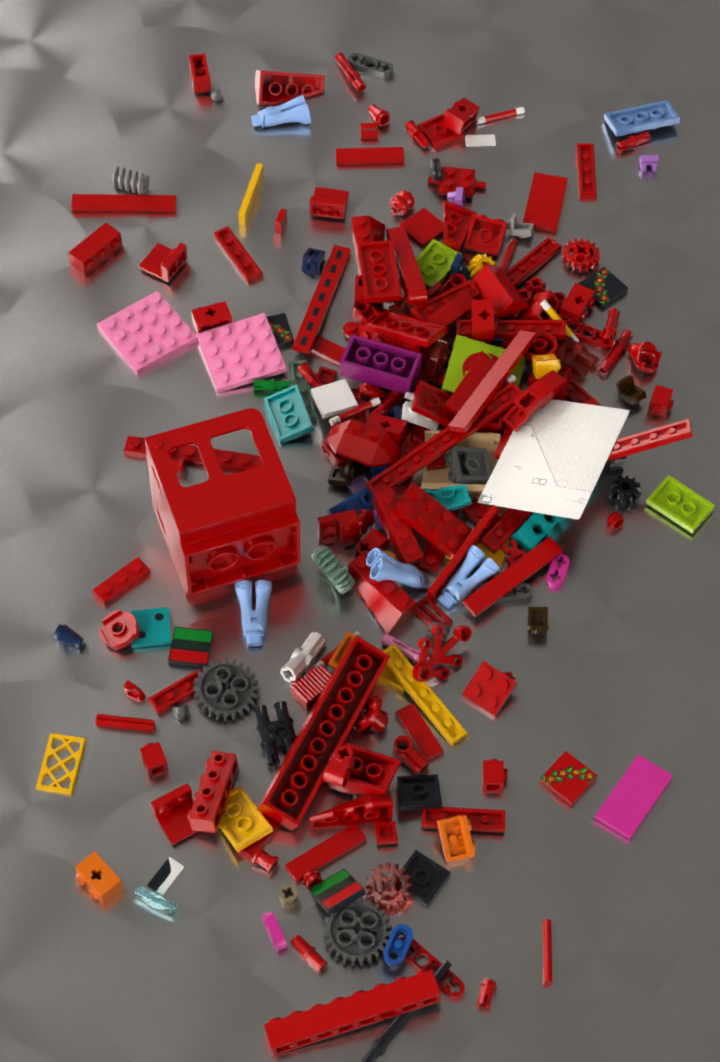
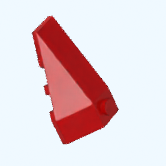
M256 70L255 91L258 105L275 106L301 95L308 97L324 92L325 75Z
M387 791L385 795L365 794L309 817V829L346 827L353 823L368 825L392 821L393 800L391 793Z

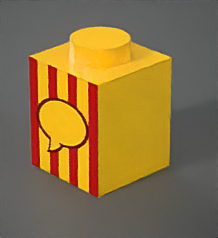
M554 353L532 355V373L536 379H540L553 370L558 373V370L561 369L560 360L556 358Z

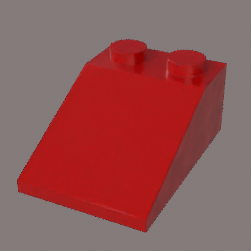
M344 742L343 745L349 746L353 750L355 765L344 788L328 783L329 788L347 794L385 795L399 768L401 760Z

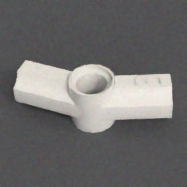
M311 632L303 645L295 649L290 660L281 668L280 674L285 681H295L304 671L308 672L313 667L316 656L326 644V639L321 634Z

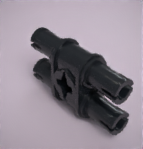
M281 701V707L280 702L274 704L277 721L271 722L269 720L266 705H262L261 710L260 706L254 708L258 722L256 730L259 732L261 741L260 747L265 751L268 766H273V761L274 765L280 763L276 747L283 745L287 755L297 737L293 727L294 720L289 717L286 701Z

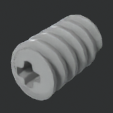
M116 166L112 173L111 183L114 188L119 187L120 190L125 189L127 192L132 191L135 194L144 195L147 192L150 177L147 176L144 179V173H141L140 177H138V171H135L132 175V170L130 169L125 173V168H122L119 172V166Z

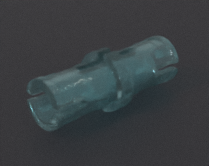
M141 885L137 887L134 893V898L149 904L150 908H157L170 916L177 909V903L166 899L161 893H155Z

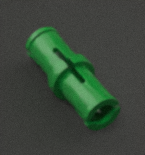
M271 378V380L254 379L255 391L264 390L274 393V391H282L291 387V380H275V378Z

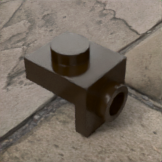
M629 375L616 382L618 396L625 402L633 405L646 398V391L634 385L633 376Z
M348 460L346 466L331 467L328 477L329 485L351 486L352 480L356 477V468L353 467L352 460Z
M528 607L527 631H532V634L536 635L544 634V631L549 630L548 607Z

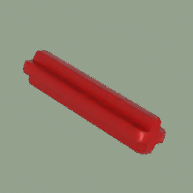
M96 714L95 724L97 726L150 732L155 729V720L107 714Z

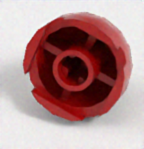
M540 331V334H537V339L524 355L526 361L532 365V355L554 353L557 356L558 343L556 337L551 333Z

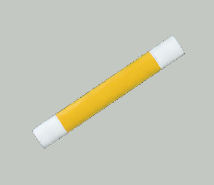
M546 300L540 303L553 320H562ZM566 325V336L573 345L577 344L579 339Z

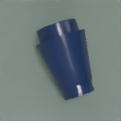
M59 624L53 634L56 642L78 649L84 640L66 624L64 626Z

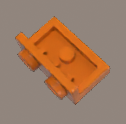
M466 815L437 820L445 862L475 857L476 845L470 835L472 826Z

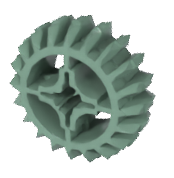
M323 545L317 548L311 555L312 560L339 593L344 594L352 589L355 585V580L327 546Z

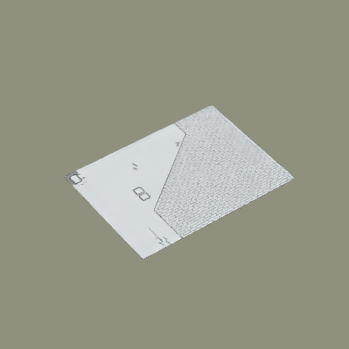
M551 399L543 409L540 407L517 432H512L478 503L579 520L630 410Z

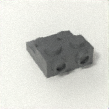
M452 447L445 456V464L450 466V481L457 484H487L492 474L487 448Z

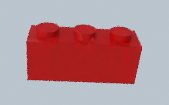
M105 222L68 252L70 264L85 275L90 270H93L102 260H105L112 252L120 248L122 245L121 233Z

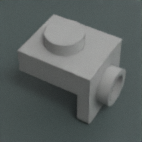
M513 213L511 219H508L507 228L510 229V236L528 238L532 236L534 224L517 222V213Z

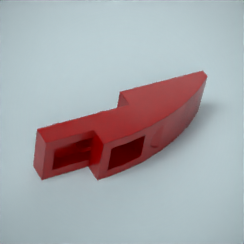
M554 370L547 373L527 388L513 402L514 406L501 418L502 422L517 432L540 407L543 409L566 385L567 380Z

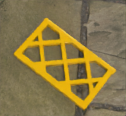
M50 733L36 785L37 790L72 795L86 738ZM53 740H61L63 744L53 750ZM74 742L81 743L79 750L75 753L69 746ZM67 748L71 755L61 761L56 753ZM54 756L58 763L48 769V759ZM75 759L74 770L69 772L64 764ZM62 767L66 775L56 780L51 772ZM46 775H49L53 781L48 786L42 785L43 778ZM70 778L69 789L62 788L59 783Z

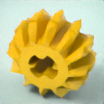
M486 253L476 255L469 262L468 271L471 272L469 277H475L486 263L495 266L497 261H492V256L487 257Z

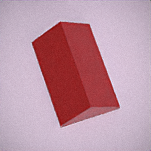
M486 263L472 279V282L481 293L479 296L481 300L493 299L494 307H497L496 319L501 320L528 308V304L502 268Z

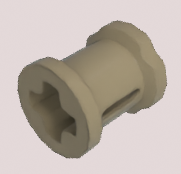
M284 884L279 889V903L286 910L295 908L298 904V891L294 885Z

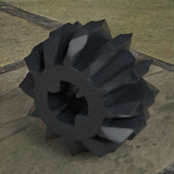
M620 475L618 479L612 481L609 488L611 500H615V504L622 503L623 507L626 504L631 507L633 502L637 503L641 496L640 482H636L635 477L630 479L628 475L625 478Z

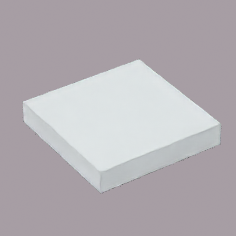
M346 379L311 389V395L323 419L342 414L358 406Z

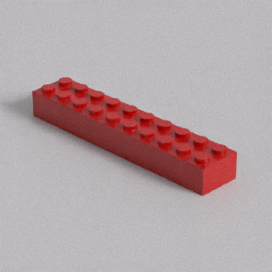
M357 635L349 642L256 810L291 831L300 824L323 781L325 769L330 763L335 750L343 745L390 658L388 654Z

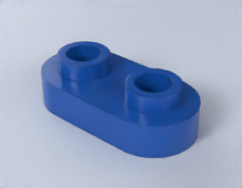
M400 924L393 928L384 949L383 957L387 965L398 967L403 964L413 940V931L409 926ZM404 935L406 939L400 940L398 937ZM396 954L398 958L392 959L390 956Z

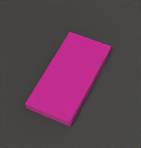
M638 754L596 813L595 819L630 840L672 780L673 775Z

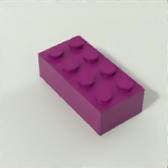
M352 334L340 360V376L405 394L407 391H412L421 369L422 354Z

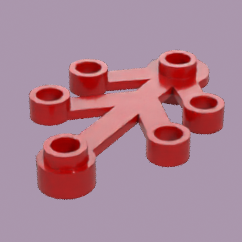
M439 624L433 625L431 633L434 635L431 657L427 660L428 650L432 642L429 638L421 637L418 641V647L421 649L419 663L413 668V678L418 682L427 681L430 677H437L442 680L447 679L449 676L447 668H431L436 663L450 664L456 667L462 664L463 660L460 655L452 654L451 656H445V654L459 641L467 642L471 638L472 631L470 627L464 625L457 626L454 629V635L441 647L445 628Z

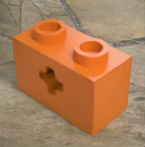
M95 851L75 866L77 874L75 878L82 886L86 885L90 889L88 892L96 901L99 899L105 904L123 889L122 880Z

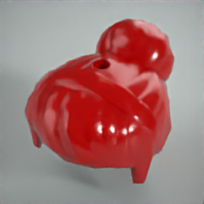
M648 341L632 343L628 348L629 356L633 359L638 370L647 374L656 372L662 352H659L653 343Z

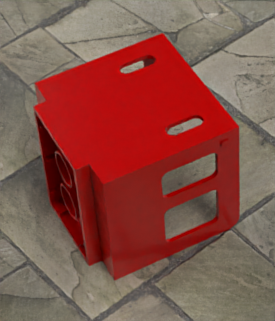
M248 408L145 437L152 505L186 598L301 563L300 520L296 513V498L264 418L259 410ZM242 429L249 430L262 460V465L231 475L223 474L210 442L211 439ZM194 444L198 448L209 479L203 483L182 487L168 453L172 449Z

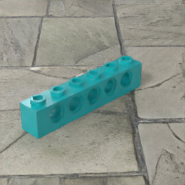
M533 512L511 538L528 553L542 543L541 540L544 536L548 538L555 531L553 529L555 524L559 526L566 518ZM533 528L537 530L538 534L533 531Z

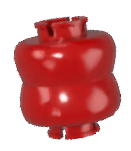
M400 190L396 196L390 199V209L393 210L392 212L401 216L407 214L415 205L413 194L409 191Z

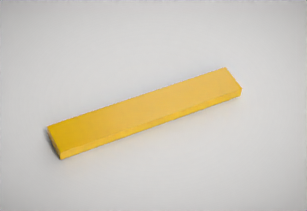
M393 644L383 650V652L390 656L386 664L388 670L452 747L468 736L467 731L426 681L418 682L413 678L412 671L414 667L399 648Z

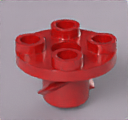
M379 696L368 697L353 724V728L356 731L361 732L368 726L371 732H381L386 728L389 718L388 714L381 710L383 700Z

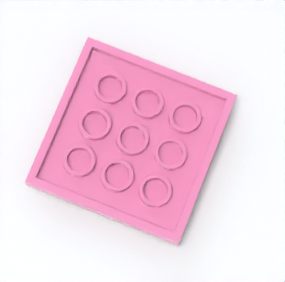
M158 291L97 323L98 329L137 375L198 341L196 334Z
M265 313L196 334L217 393L253 383L254 379H266L287 372L286 365Z

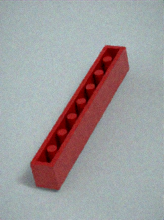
M421 970L415 973L414 976L408 978L399 977L393 983L387 985L385 983L378 984L368 991H356L350 997H338L325 1005L316 1004L303 1012L294 1011L288 1017L282 1019L280 1017L273 1018L264 1026L272 1053L275 1056L441 1002V994L433 970Z

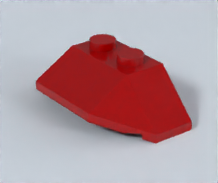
M353 419L334 425L326 437V442L329 443L335 454L369 467L391 466L398 461L402 454V450L386 431Z

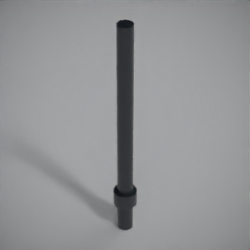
M444 960L434 972L437 983L452 966L447 960ZM413 1011L398 1015L380 1038H376L371 1044L372 1048L363 1057L362 1061L372 1062L378 1053L381 1054L387 1047L388 1041Z

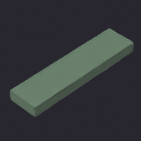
M307 360L290 361L289 369L292 386L298 384L312 423L317 422L314 399L311 395L312 387L306 383L307 380L297 370L303 362L307 363Z

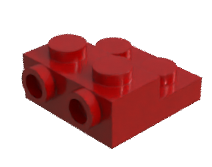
M483 214L473 215L464 249L498 257L507 231V223L499 218L495 220L490 219Z
M355 509L317 517L319 544H330L338 540L341 547L358 543V539L362 538L361 527L363 525L361 517L357 516Z

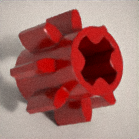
M532 277L530 281L525 282V289L531 292V298H533L536 293L546 291V283H543L541 278Z

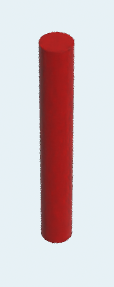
M515 238L511 239L500 264V268L504 272L518 242Z
M550 919L543 920L544 983L547 984L552 983V930Z

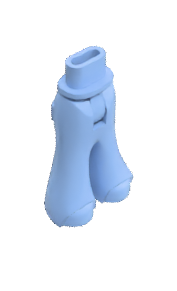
M303 95L278 106L266 107L262 111L257 112V115L251 116L253 126H261L262 128L264 126L271 127L290 122H300L305 125L311 123L309 109Z
M472 545L460 568L441 591L442 595L437 599L438 602L449 610L453 604L457 605L458 602L465 599L480 583L495 575L500 570L499 566L488 557L485 560V554L478 547ZM481 562H483L479 569L471 577L467 578L474 571V569Z
M374 548L368 553L366 565L371 567V579L377 582L383 580L397 581L417 589H428L430 587L429 578L424 576L415 566L401 563L379 548Z
M246 580L235 583V590L241 607L244 638L247 639V646H261L262 638L265 637L267 606L272 591V582L267 580L255 582L256 608L253 611L252 582Z

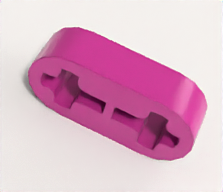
M560 554L551 561L546 584L552 589L560 588L567 574L570 560L564 554ZM562 561L561 568H557L558 563ZM555 574H557L558 579L556 581H552Z
M270 911L263 914V923L276 951L287 948L286 939L274 913Z

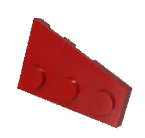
M445 200L443 205V244L460 250L468 234L472 217L477 212Z

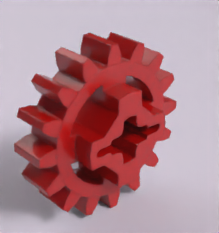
M575 238L573 243L568 241L562 251L563 263H567V268L573 267L572 271L579 269V273L583 269L586 272L589 271V268L595 269V265L599 264L601 255L599 247L595 248L596 243L590 244L589 239L586 242L583 241V238L580 241H577Z

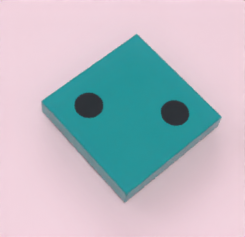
M169 607L130 611L138 621L140 632L139 637L132 642V648L171 645Z

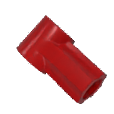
M400 735L395 739L392 750L393 756L396 759L402 760L415 775L423 773L430 765V762L412 745V740L405 735ZM398 746H404L407 749L401 750L398 748Z

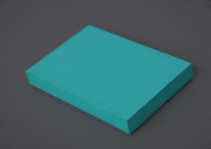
M298 384L264 398L281 445L315 430Z

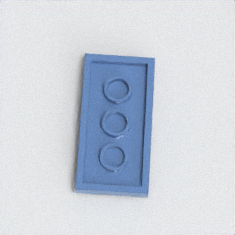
M667 100L604 113V120L616 137L680 123V117Z

